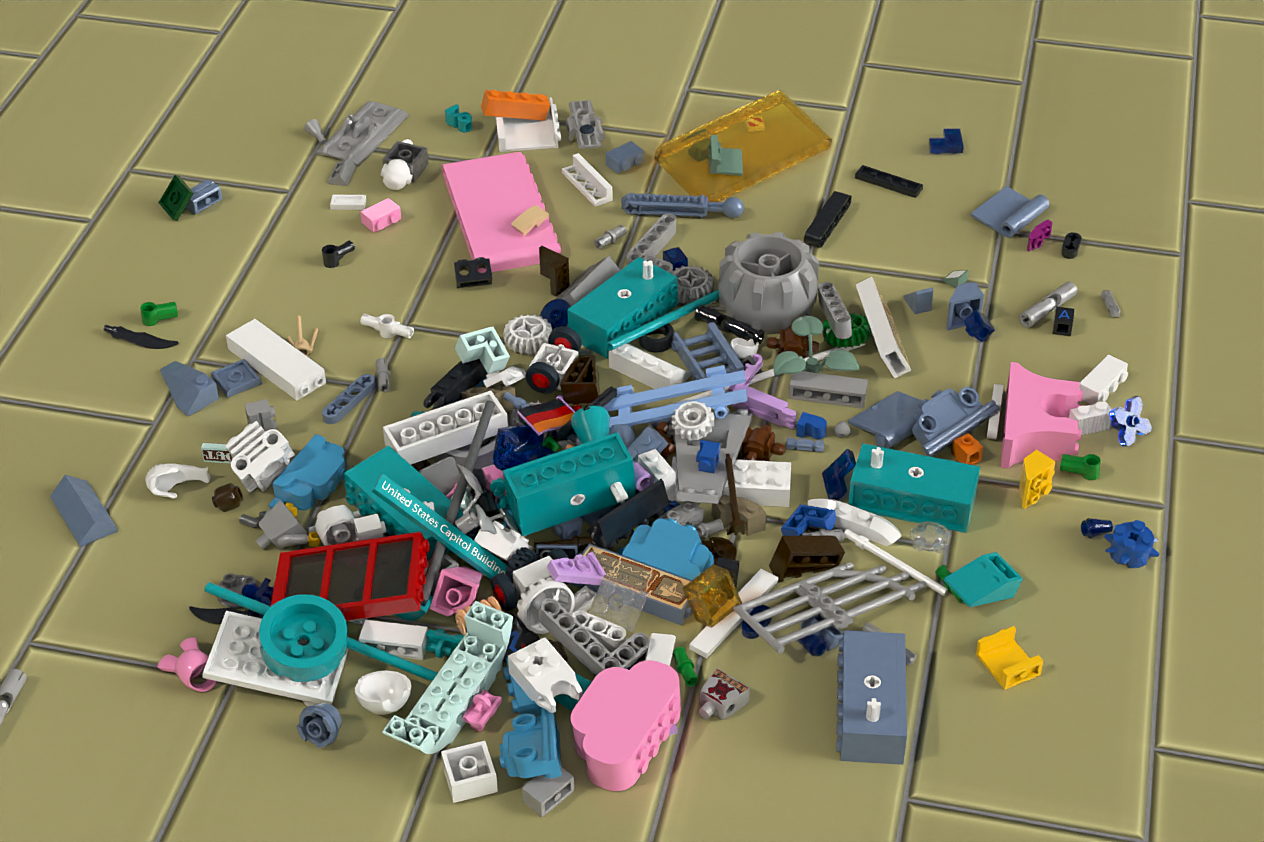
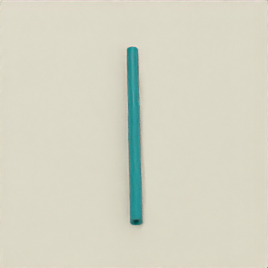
M719 290L607 342V349L612 351L695 311L700 305L706 306L718 300Z

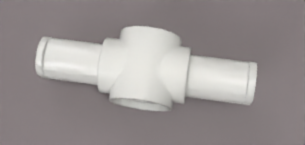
M364 313L360 320L362 325L370 326L380 331V335L383 338L400 335L410 339L414 334L413 327L400 324L398 321H395L394 316L391 314L374 317Z

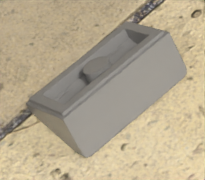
M350 157L336 163L328 179V184L348 185L356 168Z

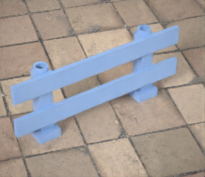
M721 365L707 368V378L638 393H634L632 385L616 388L618 390L617 396L603 407L607 411L618 409L619 416L610 417L609 429H612V425L625 424L631 426L633 430V425L670 418L672 415H675L674 410L678 409L681 404L692 401L705 403L706 407L714 409L717 418L722 419L727 415V405L748 401L746 389L725 393L726 386L746 382L745 372L742 370L727 374L725 366ZM712 390V396L632 413V406Z

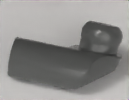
M266 511L260 512L259 517L256 518L242 514L239 522L252 528L260 527L259 522L263 519Z

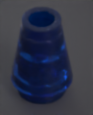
M1087 518L1081 523V532L1083 536L1088 538L1106 534L1113 530V524L1110 520Z
M815 634L796 640L812 656L819 657L827 649L825 639Z

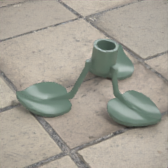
M813 316L799 317L792 323V331L796 335L809 336V359L805 362L802 356L798 357L795 352L786 351L778 354L773 367L775 376L795 374L802 371L819 373V371H823L824 364L828 369L836 371L859 370V365L854 355L846 350L831 351L829 357H825L821 364L816 358H812V335H820L823 331L822 322Z

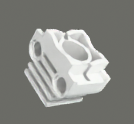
M257 421L253 424H248L243 432L238 436L232 437L228 444L225 445L233 458L231 468L249 493L257 487L262 492L265 491L290 464V460L296 456L289 446V442L278 430L270 429L265 432Z

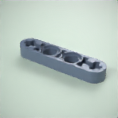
M364 374L356 379L322 410L323 421L326 424L339 422L375 389L374 376ZM359 392L357 395H351V393ZM340 403H348L344 406L339 405Z

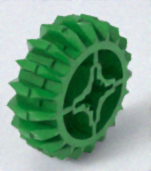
M855 312L853 314L849 313L852 335L846 339L837 338L828 320H825L822 331L824 341L829 345L831 344L832 347L838 346V348H853V346L865 344L866 341L870 340L872 333L867 317L862 314L857 315Z

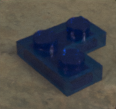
M960 128L943 129L944 138H929L930 153L957 154L964 151Z
M846 449L822 472L828 499L839 500L848 492L844 477L856 465L853 451Z

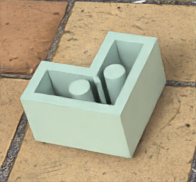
M493 326L460 335L455 346V350L462 363L480 359L488 374L505 369L510 358Z

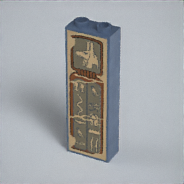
M590 543L581 555L584 557L588 553L593 552L610 580L606 586L571 583V585L579 588L588 586L598 595L679 625H683L685 620L691 617L693 608L702 599L700 583Z

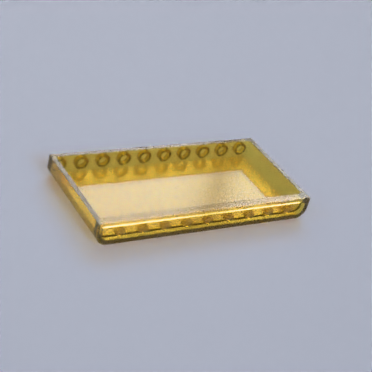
M778 90L661 144L655 151L654 159L690 196H701L703 194L704 197H708V202H719L748 187H752L760 181L766 180L772 175H777L779 172L789 169L805 159L828 150L832 145V138L782 90ZM711 135L718 136L721 148L742 150V176L709 173L708 146Z

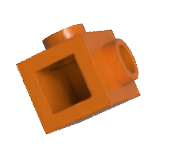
M969 433L953 440L951 454L960 463L973 465L981 461L983 446Z

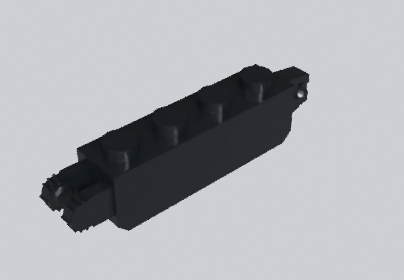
M480 359L466 363L460 361L430 388L431 393L424 400V407L429 408L433 405L434 410L460 401L462 399L461 392L475 387L488 374Z

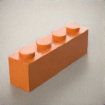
M485 90L481 103L485 116L542 121L546 120L550 107L547 95Z

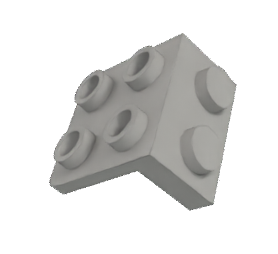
M447 457L419 471L445 496L455 487L460 478L453 457Z

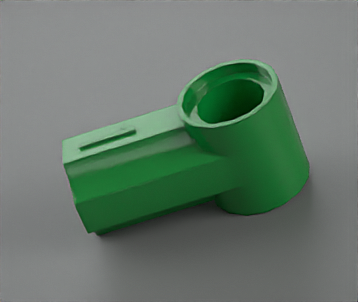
M175 301L157 305L153 302H146L140 306L142 323L145 326L156 325L158 320L178 317Z
M1063 454L1060 470L1082 474V477L1086 480H1096L1100 475L1101 459L1094 454H1088L1084 457Z

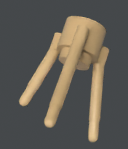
M298 315V340L294 344L289 336L288 341L289 344L308 356L309 353H313V345L318 328H315L309 344L302 338L301 316Z

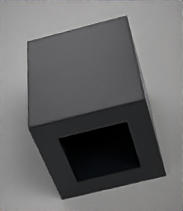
M1056 306L1052 334L1071 336L1074 319L1073 308Z

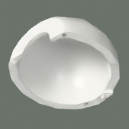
M387 670L376 671L362 676L355 687L357 701L368 712L378 715L397 712L408 701L411 693V682L405 675Z

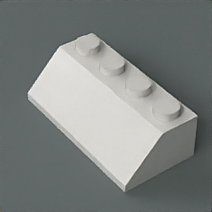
M625 344L609 351V368L654 389L684 383L691 376L690 372L630 344Z

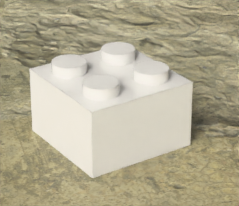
M485 741L441 751L443 770L453 803L498 792L496 773Z

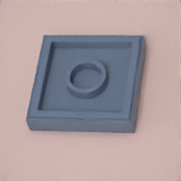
M245 359L211 372L212 379L227 398L262 384L259 376Z

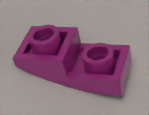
M1049 219L1037 225L1030 233L1027 246L1028 252L1041 247L1043 240L1051 236L1053 222Z

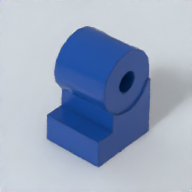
M802 412L797 422L796 436L804 438L807 435L814 439H823L826 436L827 421L820 416Z

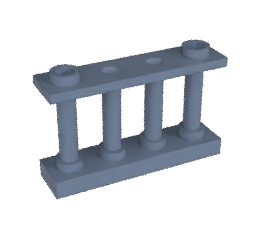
M714 322L708 323L707 332L700 336L682 340L677 332L673 333L672 348L674 352L678 353L694 381L707 378V375L701 369L718 364H723L727 367L725 368L727 374L744 370L743 364ZM705 341L712 344L711 346L689 351L687 346ZM713 352L719 355V357L701 362H696L694 359L695 357Z

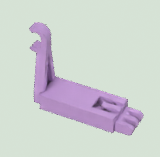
M753 354V360L756 364H745L746 382L731 385L728 388V392L746 389L748 401L732 404V407L748 409V413H752L754 416L781 427L796 428V412L787 408L788 402L748 387L755 374L763 365L762 356Z

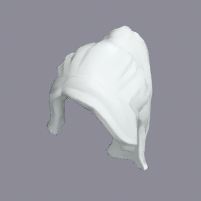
M159 464L149 469L145 476L147 488L154 495L174 499L177 498L176 493H168V491L176 484L191 480H201L209 483L211 477L207 472L208 467L199 468L190 465Z

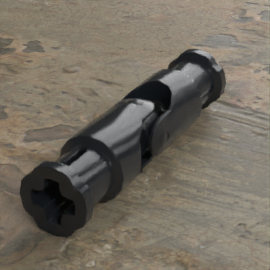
M703 305L698 306L695 311V320H702L707 322V324L714 322L719 330L727 333L732 332L736 337L744 340L753 339L755 345L757 342L761 344L764 339V330H756L751 325L742 321H736L734 318L723 313L708 310Z

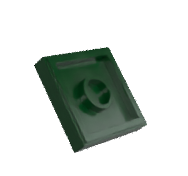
M174 175L158 203L172 220L178 221L194 193L180 176Z

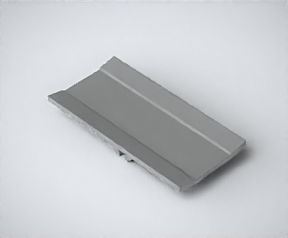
M374 101L366 102L354 115L349 114V118H345L343 126L316 151V155H327L341 160L350 157L356 167H359L409 114L402 109Z

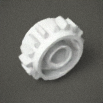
M697 401L681 404L678 409L674 410L675 415H672V428L675 429V434H680L682 439L685 438L690 441L706 437L708 432H712L711 427L715 425L714 413L711 412V408L706 407L705 403Z

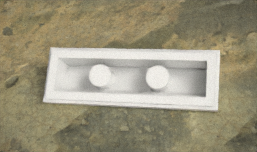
M652 633L645 661H658L670 666L676 636Z

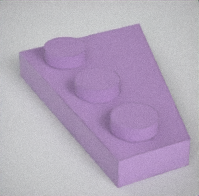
M593 552L588 553L584 557L581 554L576 555L574 559L565 557L551 560L547 565V569L554 581L606 586L610 580Z

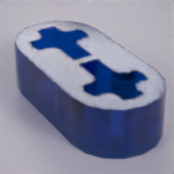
M760 605L755 607L750 612V615L770 609V607ZM772 617L758 623L766 627L770 624ZM743 620L742 635L748 639L757 638L759 634Z

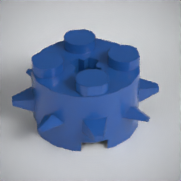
M1139 520L1117 524L1113 534H1105L1104 536L1111 543L1110 548L1105 551L1110 553L1111 558L1117 564L1119 562L1123 565L1127 564L1129 565L1128 568L1145 566L1150 557H1158L1160 554L1153 548V543L1157 542L1158 539L1154 538L1152 531L1145 526L1144 522Z

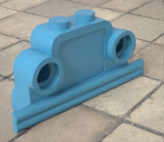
M315 434L273 482L275 498L269 504V508H273L281 500L284 504L286 502L294 504L297 510L306 511L314 507L315 499H326L336 490L339 483L345 479L344 473L347 471V462L344 449L339 445L327 442L323 436Z
M667 518V520L657 519L652 527L649 525L638 526L629 544L625 548L620 547L617 554L700 583L701 590L713 593L714 580L705 578V576L714 564V557L709 549L702 545V541L696 532L697 529L691 525L686 524L682 526L671 518Z
M541 707V716L535 717L533 714H522L515 717L511 722L514 730L506 732L503 735V743L499 744L501 767L506 768L508 775L511 777L530 778L544 775L545 778H555L562 776L560 732L555 712L550 713Z

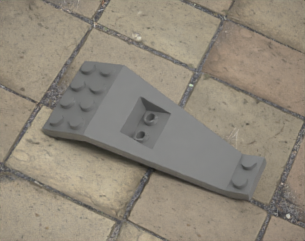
M727 408V415L722 419L717 418L714 410H711L714 413L715 425L711 427L712 432H708L706 437L699 440L690 441L685 438L682 439L680 434H675L674 429L678 501L718 504L727 482L726 454H730L732 464L734 465L749 424L752 421V413H748V409H737L736 412H730L729 408ZM701 440L720 443V460L715 473L699 471V462H696L698 450H700Z

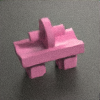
M483 689L480 694L474 696L472 705L462 716L463 721L469 723L470 728L481 732L490 717L496 713L497 708L502 703V697L493 696Z

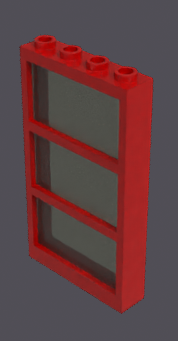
M422 532L281 552L271 606L284 598L306 594L322 597L333 603L342 612L346 621L420 611L421 602L424 601L423 585L426 583L424 573L425 568L428 566L426 555L429 552V542L427 539L425 540Z

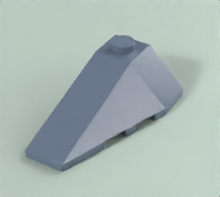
M177 361L160 369L176 407L186 416L192 415L219 399L216 382L205 373Z

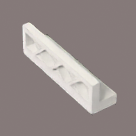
M579 153L573 155V165L562 168V174L595 207L613 201L612 186ZM596 196V197H602V198L596 200L594 197Z

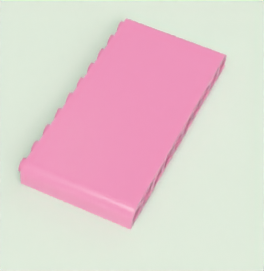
M521 151L442 164L443 177L472 260L478 257L489 258L491 272L540 264V246L561 253V245L557 243V235L553 233V225L549 222V216L539 227L534 226L525 236L511 225L518 216L532 206L537 205L545 211L544 202L541 203L540 192L537 193V185L534 183L533 174L530 173L529 164H526L525 154H522ZM479 268L477 270L479 273L486 272L484 268Z

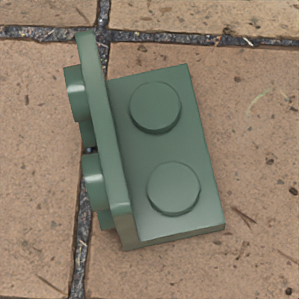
M711 135L708 146L709 173L742 176V150L721 148L718 136Z

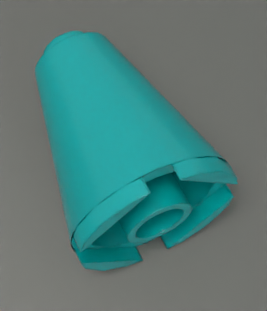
M589 406L590 409L584 411L581 408L572 415L571 426L581 444L609 435L610 416L605 408Z

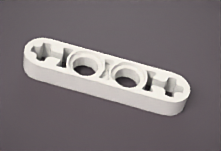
M994 384L992 400L1001 409L1004 385ZM1000 409L989 417L987 439L996 440Z

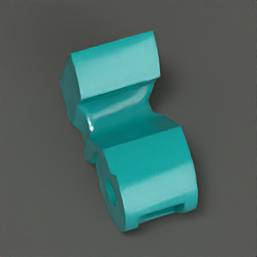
M458 104L445 110V122L447 125H452L463 133L472 130L471 115L468 112L459 113Z

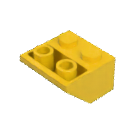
M1037 449L1023 460L1019 490L1021 505L1024 509L1031 504H1035L1044 494L1047 495L1052 489L1051 483L1055 473V461Z

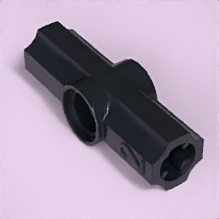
M474 468L472 473L479 481L483 490L476 504L483 509L489 518L498 515L499 510L495 502L496 498L490 490L483 469ZM471 487L470 493H471V495H472L473 498H474V497H475V491H474V489Z

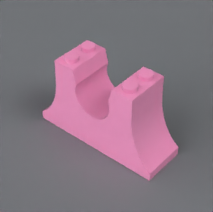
M1010 363L1006 390L1001 468H1010L1017 463L1023 462L1024 458L1036 449L1056 461H1061L1063 454L1072 456L1078 454L1079 443H1076V440L1080 441L1081 429H1078L1077 420L1069 418L1070 409L1078 408L1080 406L1078 401H1082L1083 390H1079L1080 382L1043 377L1026 370L1019 363Z

